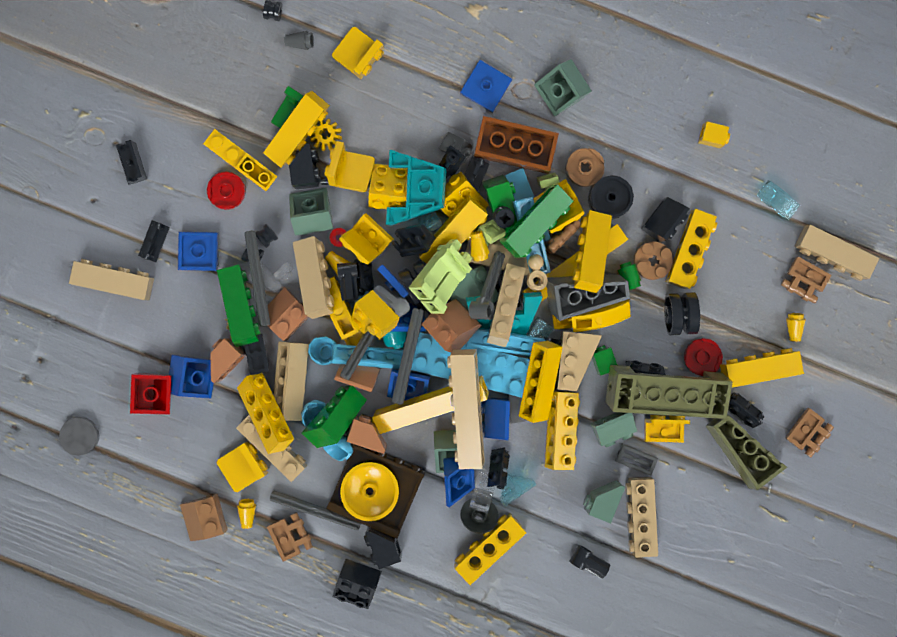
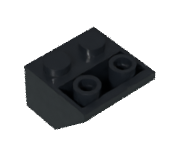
M310 143L304 145L289 165L291 185L296 190L319 187V182H321V172L316 167V163H319L318 151Z
M666 197L641 229L657 242L671 240L677 232L675 228L680 224L682 225L689 217L687 212L690 208Z
M367 527L364 540L367 547L370 546L372 549L370 556L373 564H377L378 569H382L401 562L402 551L398 540Z
M345 559L332 597L337 598L341 602L354 604L359 608L369 609L382 571Z

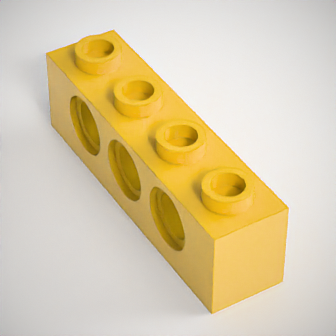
M698 209L691 210L673 259L672 268L665 282L686 290L695 286L698 276H696L698 268L701 269L704 263L702 256L704 251L708 250L711 240H709L710 234L714 233L717 227V222H715L717 216ZM697 227L703 230L702 237L696 235L695 230ZM690 245L696 247L697 252L695 255L689 253ZM684 263H687L690 266V271L688 273H685L682 270V265Z
M263 373L248 375L237 387V390L268 454L284 451L294 440L286 420Z
M511 513L507 516L505 514L498 519V524L491 531L483 533L484 537L479 542L477 540L469 546L470 550L465 555L462 553L455 559L454 569L469 585L476 581L527 533ZM501 530L508 532V536L504 539L498 537V533ZM487 543L494 545V549L490 552L483 549ZM476 556L480 559V562L473 565L469 562L470 558Z

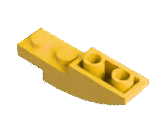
M216 129L212 131L203 143L207 148L265 191L269 189L278 177Z
M335 276L329 278L331 282L329 290L335 305L333 306L334 313L329 315L341 339L347 345L357 346L363 333L352 325V307L349 302L342 301L341 287Z
M629 299L561 321L552 314L554 329L573 328V332H583L614 325L631 317Z

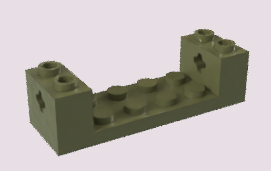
M610 365L605 402L613 412L727 419L733 382L721 372L704 371L702 378L635 373L630 366Z

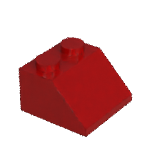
M154 373L131 374L130 413L170 415L172 376Z

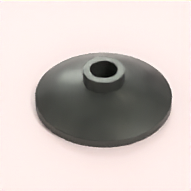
M482 497L467 500L460 512L463 525L469 531L478 534L491 531L496 526L499 517L496 506L490 500ZM480 516L482 520H477L475 517Z

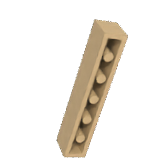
M477 349L453 350L447 358L448 368H451L452 374L449 376V387H453L450 403L451 406H454L452 425L456 426V432L453 434L454 444H457L455 462H458L459 469H483L485 457Z

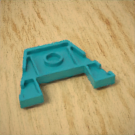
M389 150V167L408 168L406 207H387L386 225L392 226L444 208L446 168L394 150Z
M541 292L524 293L523 310H516L511 333L527 334L542 301ZM477 296V297H466V303H467L468 309H469L470 303H471L472 301H476V298H478V297H480V296ZM476 319L481 324L480 328L490 329L492 319Z

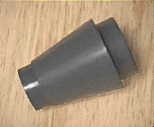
M308 31L285 35L284 43L285 46L309 50V48L314 46V36L312 32Z

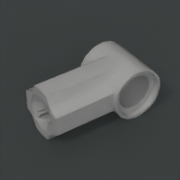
M380 285L374 288L373 291L399 317L409 312L410 306L405 298H396Z

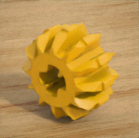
M330 119L326 120V124L323 121H319L320 126L315 125L317 130L313 134L314 137L310 138V141L316 142L314 145L316 149L321 146V150L325 152L326 146H328V149L331 151V145H335L336 140H342V136L337 135L342 130L341 128H336L338 125L336 122L331 124ZM325 131H328L330 137L327 136V139H324L322 133L325 134Z

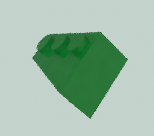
M504 175L482 181V185L486 190L487 200L493 213L499 206H506L513 212L515 217L514 223L508 228H503L507 233L517 223L513 201H515L513 194L516 191L513 183H509Z
M354 386L339 387L332 399L301 434L316 448L337 444L367 399Z

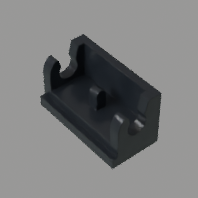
M132 140L125 141L126 144L124 145L117 144L116 148L128 185L147 180L137 144Z
M423 224L397 229L395 235L400 239V244L396 240L392 241V244L398 250L401 257L427 253L436 237Z
M263 334L258 335V342L244 345L250 375L269 372Z

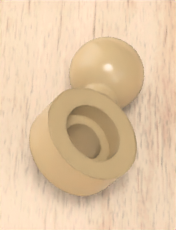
M534 254L528 259V265L533 272L527 277V285L534 291L544 289L548 282L546 274L540 271L544 260L538 254ZM535 277L539 280L538 284L533 282Z

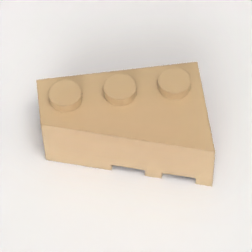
M561 331L560 340H562L561 346L563 349L556 378V389L578 390L602 335Z

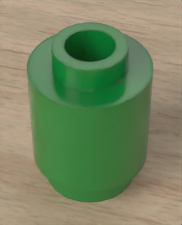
M631 261L621 264V269L617 271L620 276L628 281L629 290L640 287L641 278L636 264L632 265Z

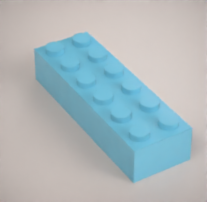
M420 332L411 370L449 379V376L452 374L451 368H448L447 358L451 352L445 351L430 334ZM466 345L460 349H477L479 376H483L487 389L522 398L530 359L498 351L468 347Z

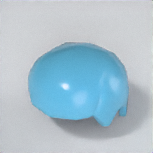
M327 336L314 338L308 348L310 358L319 365L331 364L332 345L336 344V342Z
M313 400L305 404L301 412L302 423L305 427L326 406L325 402Z
M344 435L337 444L323 447L327 454L338 461H343L345 458L347 460L353 453L352 443L347 442L348 438Z

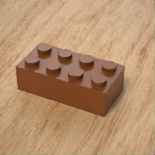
M483 116L474 157L549 174L559 133Z

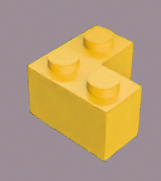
M372 290L355 303L351 321L355 329L360 330L363 334L369 331L380 340L397 326L400 317Z

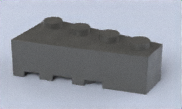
M604 274L603 286L597 293L574 288L575 280H572L573 276L547 278L546 288L550 313L559 321L630 299L628 281L619 274Z

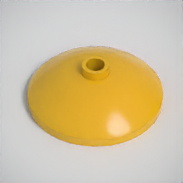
M373 462L362 463L353 467L345 475L341 484V500L346 510L355 518L363 521H376L387 516L395 507L399 495L398 483L393 473L385 466ZM369 487L373 489V494L371 495L366 493V489Z

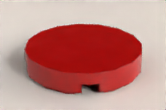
M219 172L208 182L207 196L210 202L219 209H234L245 198V184L239 176L232 172Z
M696 339L689 343L685 349V365L695 375L703 376L704 371L716 372L720 368V364H722L723 354L721 349L711 339Z

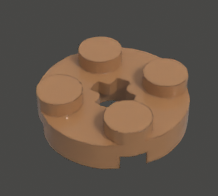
M578 149L567 160V175L578 186H592L604 174V159L594 149ZM581 163H589L590 166L588 168L590 171L583 172L581 170Z
M649 242L637 249L633 260L639 275L648 280H657L665 277L673 265L671 250L660 242ZM654 255L656 260H658V264L651 266V262L648 259Z

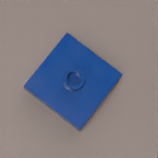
M479 60L460 94L493 113L512 79Z
M179 232L178 270L217 271L218 233Z
M384 265L377 269L387 280L385 284L391 291L395 289L403 298L409 296L406 288Z

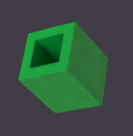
M603 345L596 348L592 359L597 374L602 376L609 373L610 365H617L611 347L606 348Z

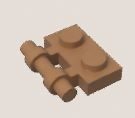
M573 221L564 226L563 232L559 236L555 235L548 242L547 250L554 254L580 228V221Z
M796 257L787 272L788 275L793 277L792 281L783 279L781 285L788 292L800 295L801 299L806 302L809 300L812 303H816L818 297L813 295V292L815 290L823 292L832 275L806 260ZM800 281L808 285L806 290L798 286Z
M807 408L785 439L800 450H803L807 445L809 448L805 454L811 458L815 452L818 453L821 449L820 446L824 440L831 436L830 432L834 427L829 423L824 428L821 427L825 419L812 409ZM816 431H817V432L819 433V435H818L817 438L812 442L810 439L813 437V435H814V434L816 433Z
M297 512L290 515L293 521L290 524L283 518L267 526L283 562L301 553L300 545L304 544L306 550L313 547L310 541L311 537L306 533L303 526L304 522L302 518H299ZM295 528L300 536L297 540H295L291 531Z

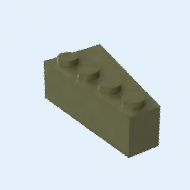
M727 415V419L715 418L706 425V428L749 489L759 490L788 468L778 461L770 451L761 446V443L752 438L729 415Z

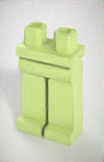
M451 239L446 245H439L437 252L408 287L431 314H444L447 309L446 303L459 282L465 278L466 273H470L472 270L469 266L472 257L467 252H458L462 244L457 239Z

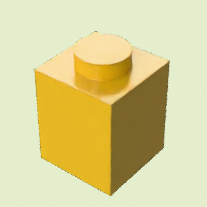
M705 122L702 125L698 143L722 148L729 142V127Z

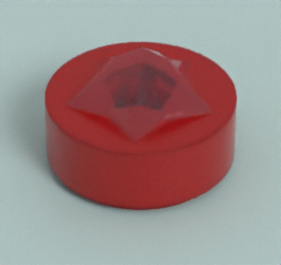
M343 228L332 230L329 237L330 242L336 247H344L339 238L347 231Z

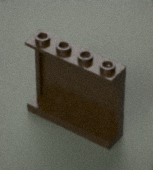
M354 444L353 453L345 464L326 509L398 539L425 472L422 471L423 468L412 464V466L404 464L405 460L394 457L392 459L388 457L386 452L383 454ZM367 462L378 463L388 468L395 476L399 487L398 500L393 510L387 516L376 521H363L352 516L344 507L340 494L341 484L345 475L353 467ZM367 488L366 493L368 495L373 494V489Z

